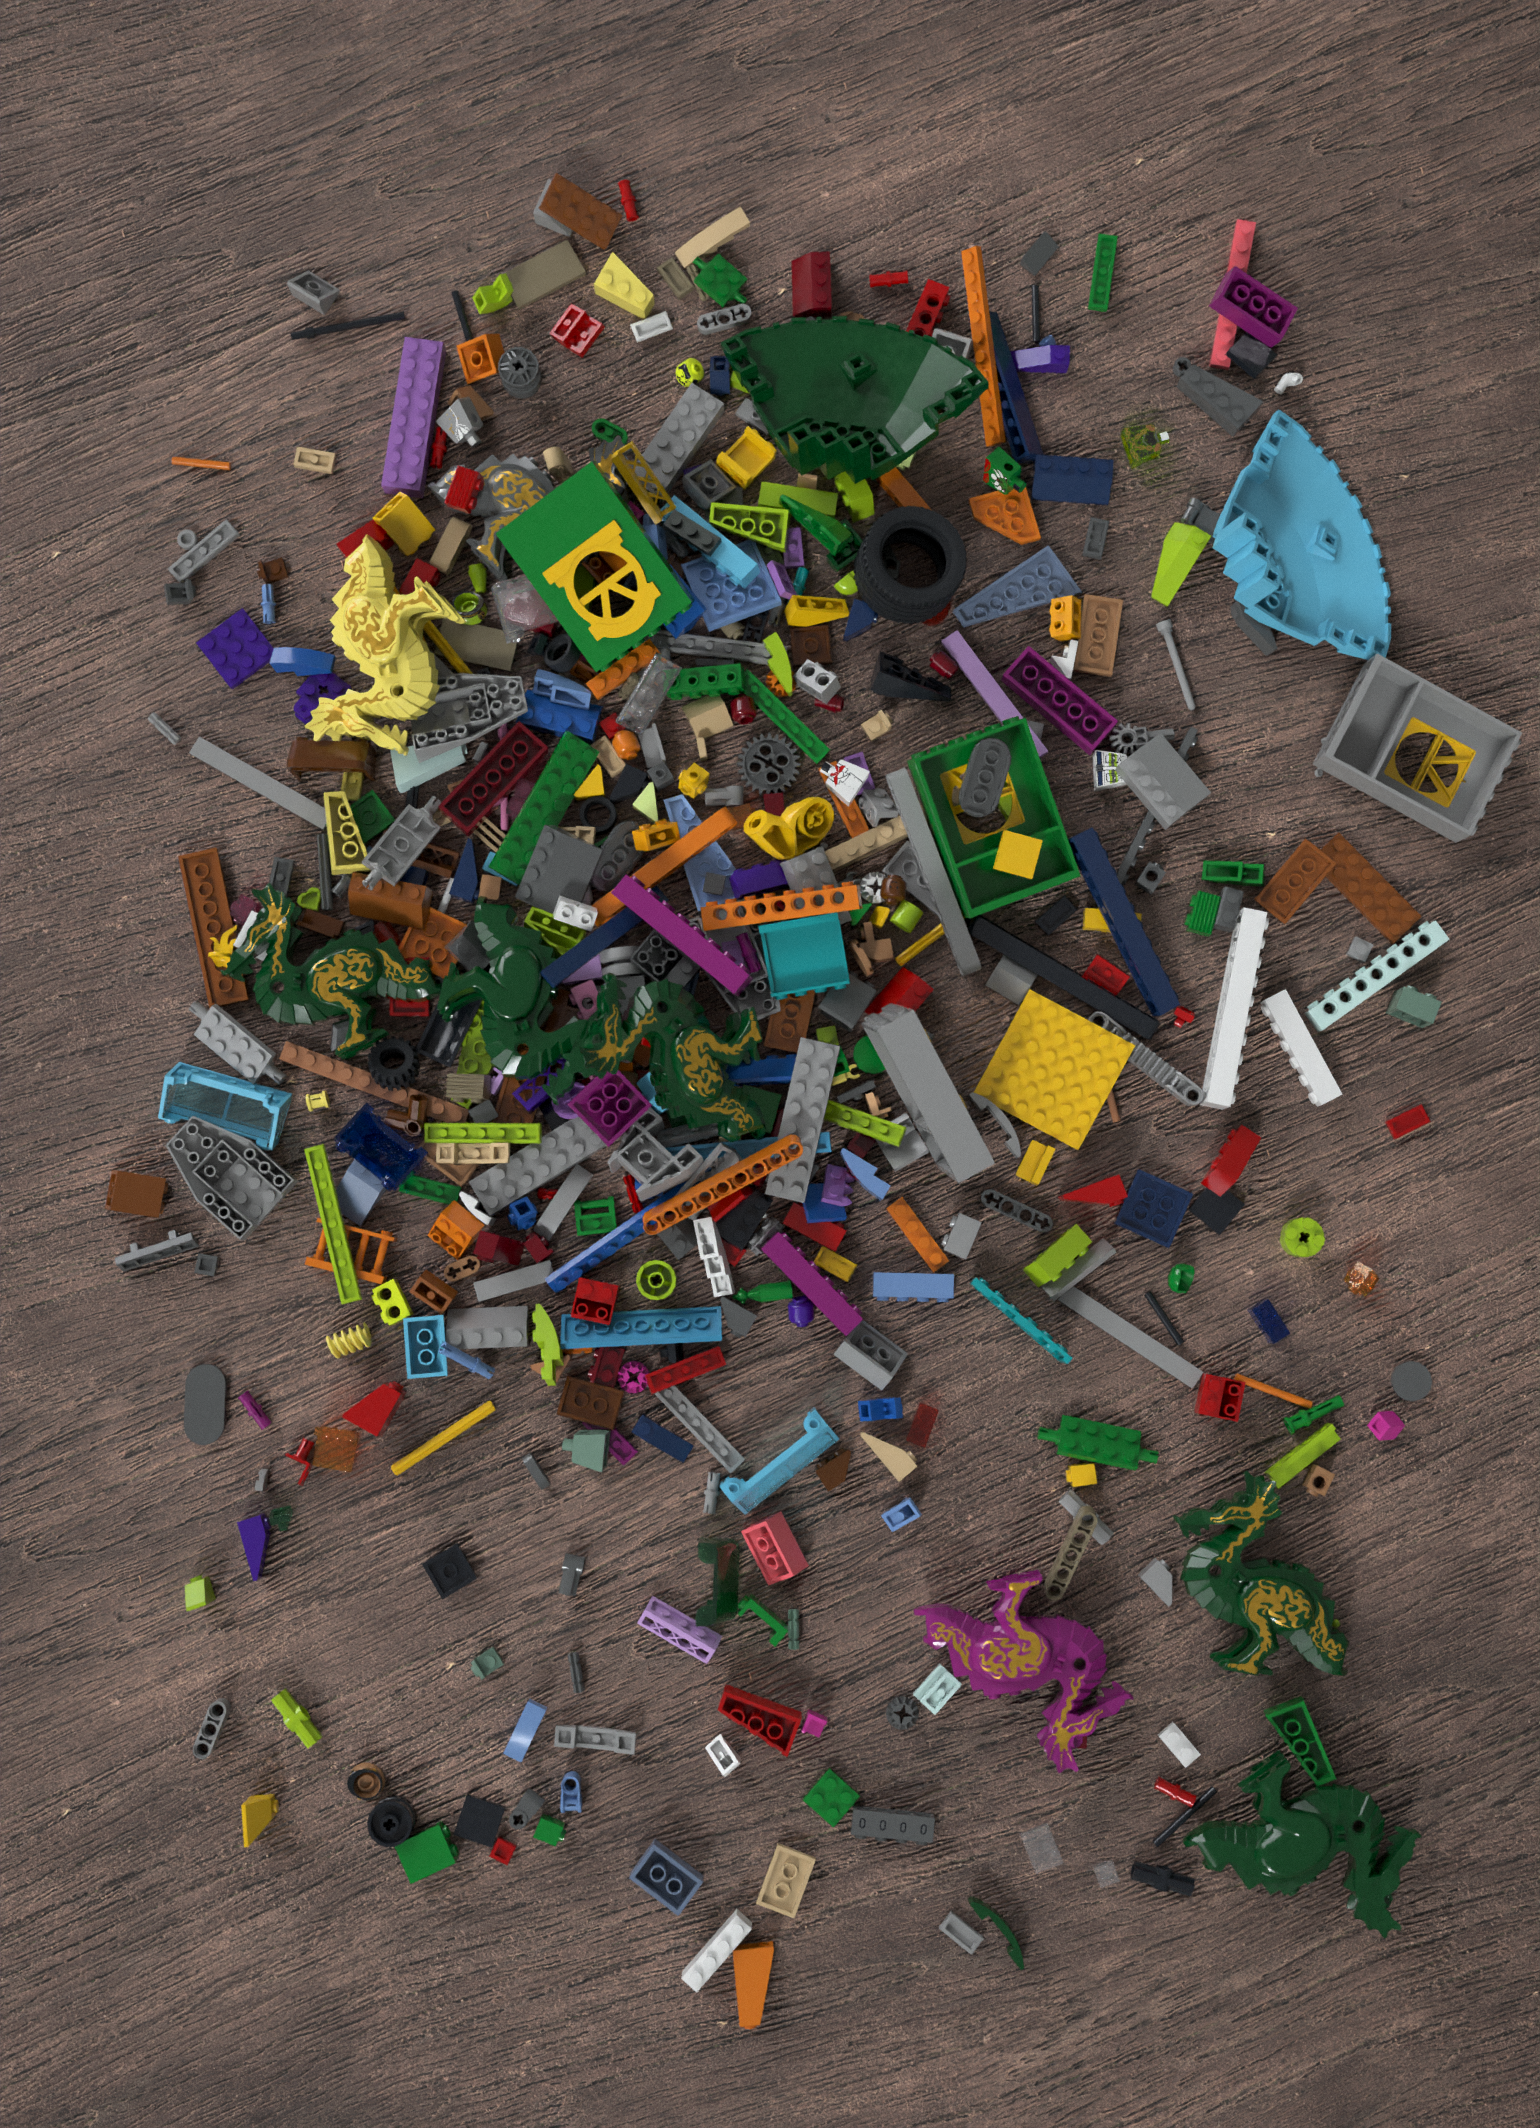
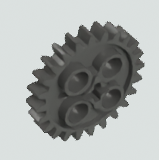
M768 733L767 738L760 734V740L753 737L754 743L752 744L747 741L748 749L742 747L741 751L744 755H738V758L742 760L737 762V766L742 768L738 770V774H744L741 777V782L747 781L746 788L753 786L752 793L758 789L759 796L763 792H766V794H770V792L778 793L777 790L784 794L785 786L791 789L790 781L796 783V778L793 775H799V771L796 768H800L801 764L796 763V761L800 759V756H794L797 749H790L792 742L785 744L786 737L780 741L778 734H776L775 738H771L770 733ZM763 748H768L771 753L764 756L760 751ZM754 756H758L762 761L755 759ZM785 758L788 762L786 765L781 766L777 763V760ZM772 762V767L766 768L765 763ZM757 764L761 769L758 772H752L750 767ZM777 770L783 771L784 774H780ZM770 774H774L778 779L775 782H769L767 777Z

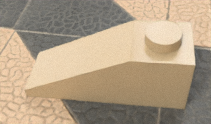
M863 1431L860 1433V1436L899 1482L917 1467L914 1463L917 1459L911 1451L906 1453L904 1449Z

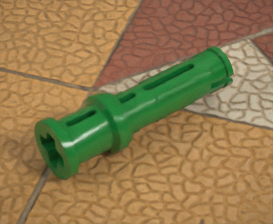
M1336 1395L1306 1411L1301 1409L1297 1414L1289 1418L1284 1417V1424L1289 1433L1294 1434L1295 1430L1304 1426L1308 1427L1312 1421L1344 1407V1402L1339 1395Z

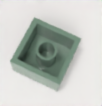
M1407 985V987L1404 986L1394 991L1386 1014L1424 1028L1434 1023L1442 1002L1436 1000L1437 997L1432 994L1425 993L1424 995L1419 993L1417 988Z

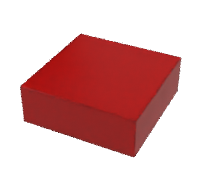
M499 1836L489 1857L508 1865L517 1845Z

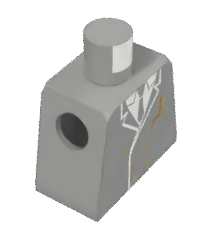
M470 397L457 399L436 420L437 424L455 443L468 441L472 448L481 443L476 432L483 426V423Z

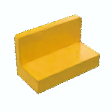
M1032 1140L1020 1163L1016 1176L1036 1186L1039 1185L1055 1152V1148Z

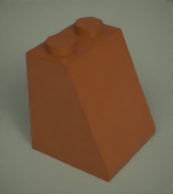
M112 1170L104 1209L159 1218V1214H162L164 1210L163 1194L166 1195L168 1189L166 1178Z

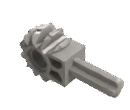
M1127 723L1125 727L1119 724L1118 729L1114 728L1112 731L1114 735H1111L1109 740L1113 741L1110 745L1111 748L1117 747L1115 753L1122 751V754L1127 755L1128 752L1131 755L1134 753V750L1137 751L1161 733L1169 741L1174 740L1175 733L1173 729L1146 731V727L1137 726L1131 729L1130 723ZM1122 736L1129 737L1131 743H1124Z

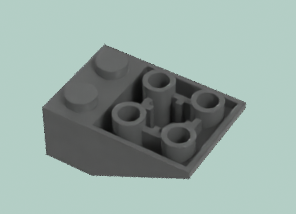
M655 929L629 958L651 982H660L668 978L669 982L683 985V989L687 987L700 971V966Z

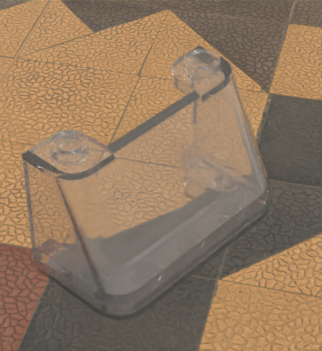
M526 575L498 582L491 587L495 607L507 644L521 641L526 630L559 622Z

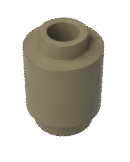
M740 621L720 627V629L729 639L738 640L743 636L745 627Z

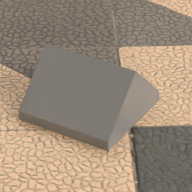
M306 271L287 282L292 296L323 315L326 314L340 293L338 288L310 271Z
M1003 955L985 986L1019 1006L1038 974L1008 956Z

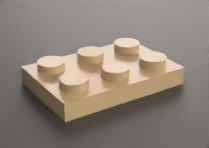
M777 1843L756 1904L795 1918L816 1857Z

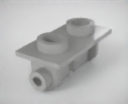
M771 1216L762 1223L761 1228L756 1233L751 1235L746 1246L756 1256L759 1253L762 1254L763 1251L760 1247L767 1241L766 1239L768 1237L771 1238L776 1232L782 1233L784 1226Z

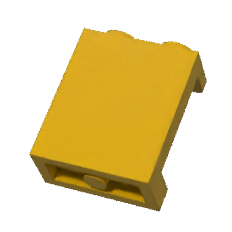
M747 426L744 434L725 453L722 451L717 456L716 465L743 489H746L775 459L777 450L771 442L764 440L757 430Z
M402 492L395 495L372 518L396 543L399 551L406 556L415 553L418 546L423 541H427L435 531V528L408 495Z

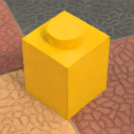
M1093 1462L1068 1465V1470L1065 1471L1066 1480L1070 1482L1071 1486L1097 1484L1095 1464Z

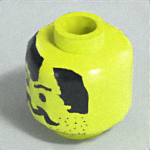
M688 358L677 366L675 374L681 385L689 387L691 383L697 384L703 379L704 369L698 360Z

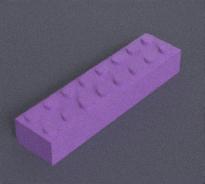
M405 337L381 484L386 494L397 495L399 492L408 495V497L423 498L446 356L443 342Z

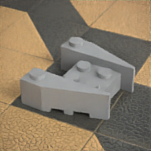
M651 1107L631 1125L627 1133L623 1135L617 1150H614L607 1162L612 1173H615L623 1166L641 1184L636 1190L641 1202L689 1180L704 1162L702 1156L690 1144H687L680 1152L673 1156L654 1138L665 1126L662 1117Z

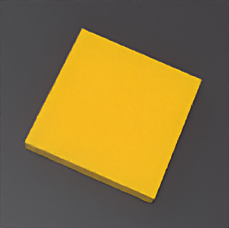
M1003 830L993 869L1032 879L1043 840Z

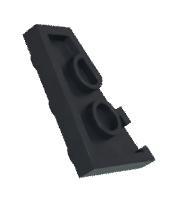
M758 1190L754 1191L716 1222L721 1239L742 1251L773 1200Z

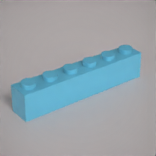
M674 495L671 499L676 505V511L720 537L722 541L711 557L688 543V545L694 551H700L702 557L710 563L712 561L720 573H726L730 576L729 579L736 586L740 585L745 589L760 573L758 564ZM666 503L660 510L663 511L669 507V504ZM673 510L663 516L661 521L662 524H664V522L667 520V518L670 516Z

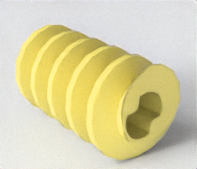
M365 1322L363 1323V1329L357 1324L355 1332L351 1327L348 1328L349 1334L341 1330V1337L333 1333V1340L328 1335L326 1336L327 1345L337 1359L342 1354L347 1356L349 1351L355 1353L357 1348L363 1350L364 1345L368 1348L371 1347V1334Z

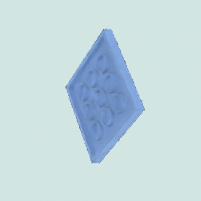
M747 540L736 544L740 550L758 564L760 573L745 589L740 585L736 586L729 579L730 576L726 573H720L712 561L709 563L703 557L681 564L690 589L707 608L702 617L709 632L782 605L756 543Z

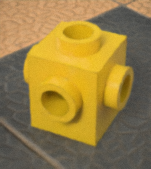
M693 763L687 770L684 769L680 773L678 788L683 794L689 795L694 799L707 788L710 773L696 763Z

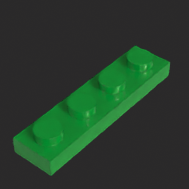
M1098 234L1087 310L1107 312L1118 236Z

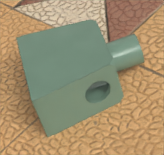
M579 1430L574 1434V1439L564 1438L562 1450L572 1451L573 1463L602 1472L608 1465L611 1430Z

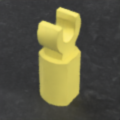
M856 1064L850 1065V1066H849L850 1071H851V1069L856 1068L857 1065H856ZM847 1072L833 1077L831 1086L846 1082L848 1078L858 1079L860 1074L852 1075L851 1072Z

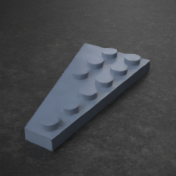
M1048 545L953 609V613L962 626L967 627L1051 603V599L1080 595L1082 591Z

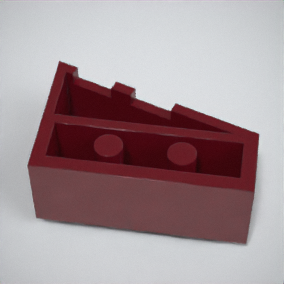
M480 1230L473 1254L478 1255L477 1259L485 1262L494 1263V1260L519 1266L525 1245L523 1244L524 1242Z

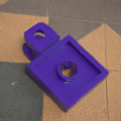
M333 672L310 675L296 691V694L300 697L293 708L296 718L306 725L313 719L310 712L319 706L320 697L335 700L337 697L345 695L348 689L352 690V687ZM328 687V693L320 694V688Z

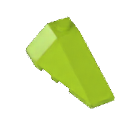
M1176 522L1173 524L1163 542L1151 598L1168 607L1207 545L1211 535L1193 525Z

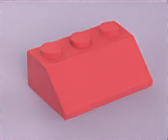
M782 1512L768 1516L741 1531L768 1586L793 1577L809 1566Z

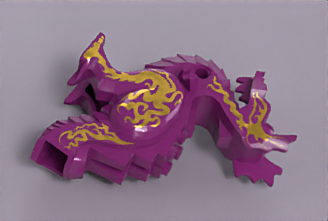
M1039 1570L1006 1575L1001 1579L986 1581L989 1589L1002 1591L1001 1597L992 1607L993 1614L998 1620L993 1623L987 1620L983 1622L978 1617L975 1619L969 1612L965 1613L959 1607L956 1609L944 1603L928 1604L913 1609L914 1615L926 1616L927 1634L923 1636L924 1643H927L935 1650L948 1645L954 1677L969 1675L972 1691L983 1689L984 1696H988L989 1699H997L1003 1693H1009L1012 1696L1021 1694V1690L1028 1688L1034 1691L1053 1678L1060 1682V1689L1055 1699L1041 1710L1042 1714L1047 1718V1725L1037 1733V1738L1040 1739L1039 1744L1044 1747L1047 1759L1052 1760L1056 1764L1058 1773L1067 1768L1078 1772L1079 1768L1072 1755V1749H1076L1082 1744V1736L1090 1735L1095 1731L1097 1723L1101 1718L1116 1714L1120 1707L1125 1705L1126 1699L1133 1700V1696L1129 1691L1124 1690L1121 1685L1112 1681L1114 1689L1101 1687L1104 1697L1096 1695L1097 1702L1081 1707L1083 1705L1082 1701L1092 1693L1091 1689L1101 1682L1100 1678L1108 1669L1105 1666L1107 1655L1104 1652L1102 1638L1098 1639L1089 1626L1086 1628L1075 1619L1071 1621L1058 1614L1055 1617L1041 1615V1617H1024L1019 1614V1607L1029 1589L1042 1582L1043 1577ZM1077 1658H1083L1081 1664H1074Z

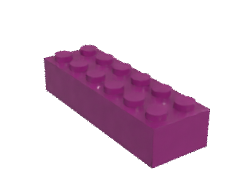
M1030 646L1022 652L1002 676L1001 681L1089 756L1118 723V720Z
M776 1232L760 1249L847 1336L863 1320L860 1316L862 1312L853 1303L849 1305L846 1302L849 1298L841 1290L835 1291L833 1289L834 1283L826 1275L822 1277L818 1273L820 1268L813 1261L808 1263L804 1259L806 1254L799 1247L796 1246L794 1248L790 1244L792 1240L785 1232L781 1234Z

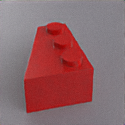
M1242 1124L1236 1130L1233 1128L1227 1136L1229 1140L1222 1145L1218 1151L1220 1154L1213 1160L1210 1165L1211 1168L1201 1181L1202 1185L1220 1197L1238 1180L1261 1140L1260 1136Z

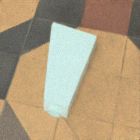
M466 744L421 763L418 762L414 746L408 747L409 752L407 756L398 754L396 750H390L396 786L400 793H404L410 790L411 787H416L466 762L465 754H468Z

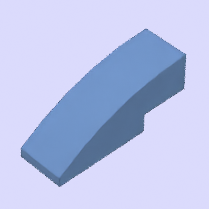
M538 669L535 675L534 694L551 697L550 702L589 710L592 692L584 686L563 676Z
M529 1698L503 1754L522 1762L548 1707Z

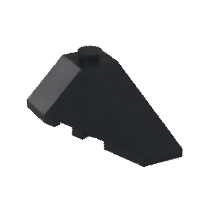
M880 651L871 677V691L887 697L950 702V687L933 677L926 678L919 673V669L915 667L910 669L903 665L904 661L900 658Z

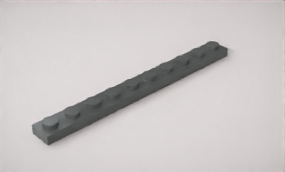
M1190 727L1177 751L1185 762L1190 755L1187 753L1189 747L1193 748L1198 739L1195 736L1198 730ZM1149 810L1117 871V878L1122 885H1125L1129 877L1126 874L1129 867L1133 868L1138 859L1135 856L1137 851H1142L1147 841L1144 839L1146 833L1150 834L1155 825L1152 822L1154 816Z

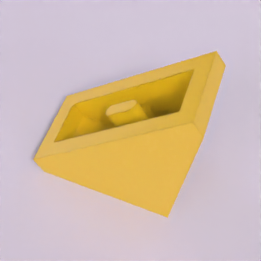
M598 764L575 792L574 797L577 801H584L593 796L605 797L603 773L601 766Z

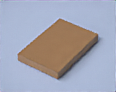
M424 1139L415 1152L460 1187H463L480 1164L436 1163L437 1143H425Z

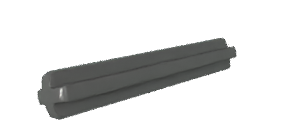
M318 834L317 846L322 910L330 911L333 910V893L331 891L332 879L328 835Z

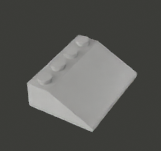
M1161 733L1131 754L1115 769L1165 830L1211 794L1209 789Z

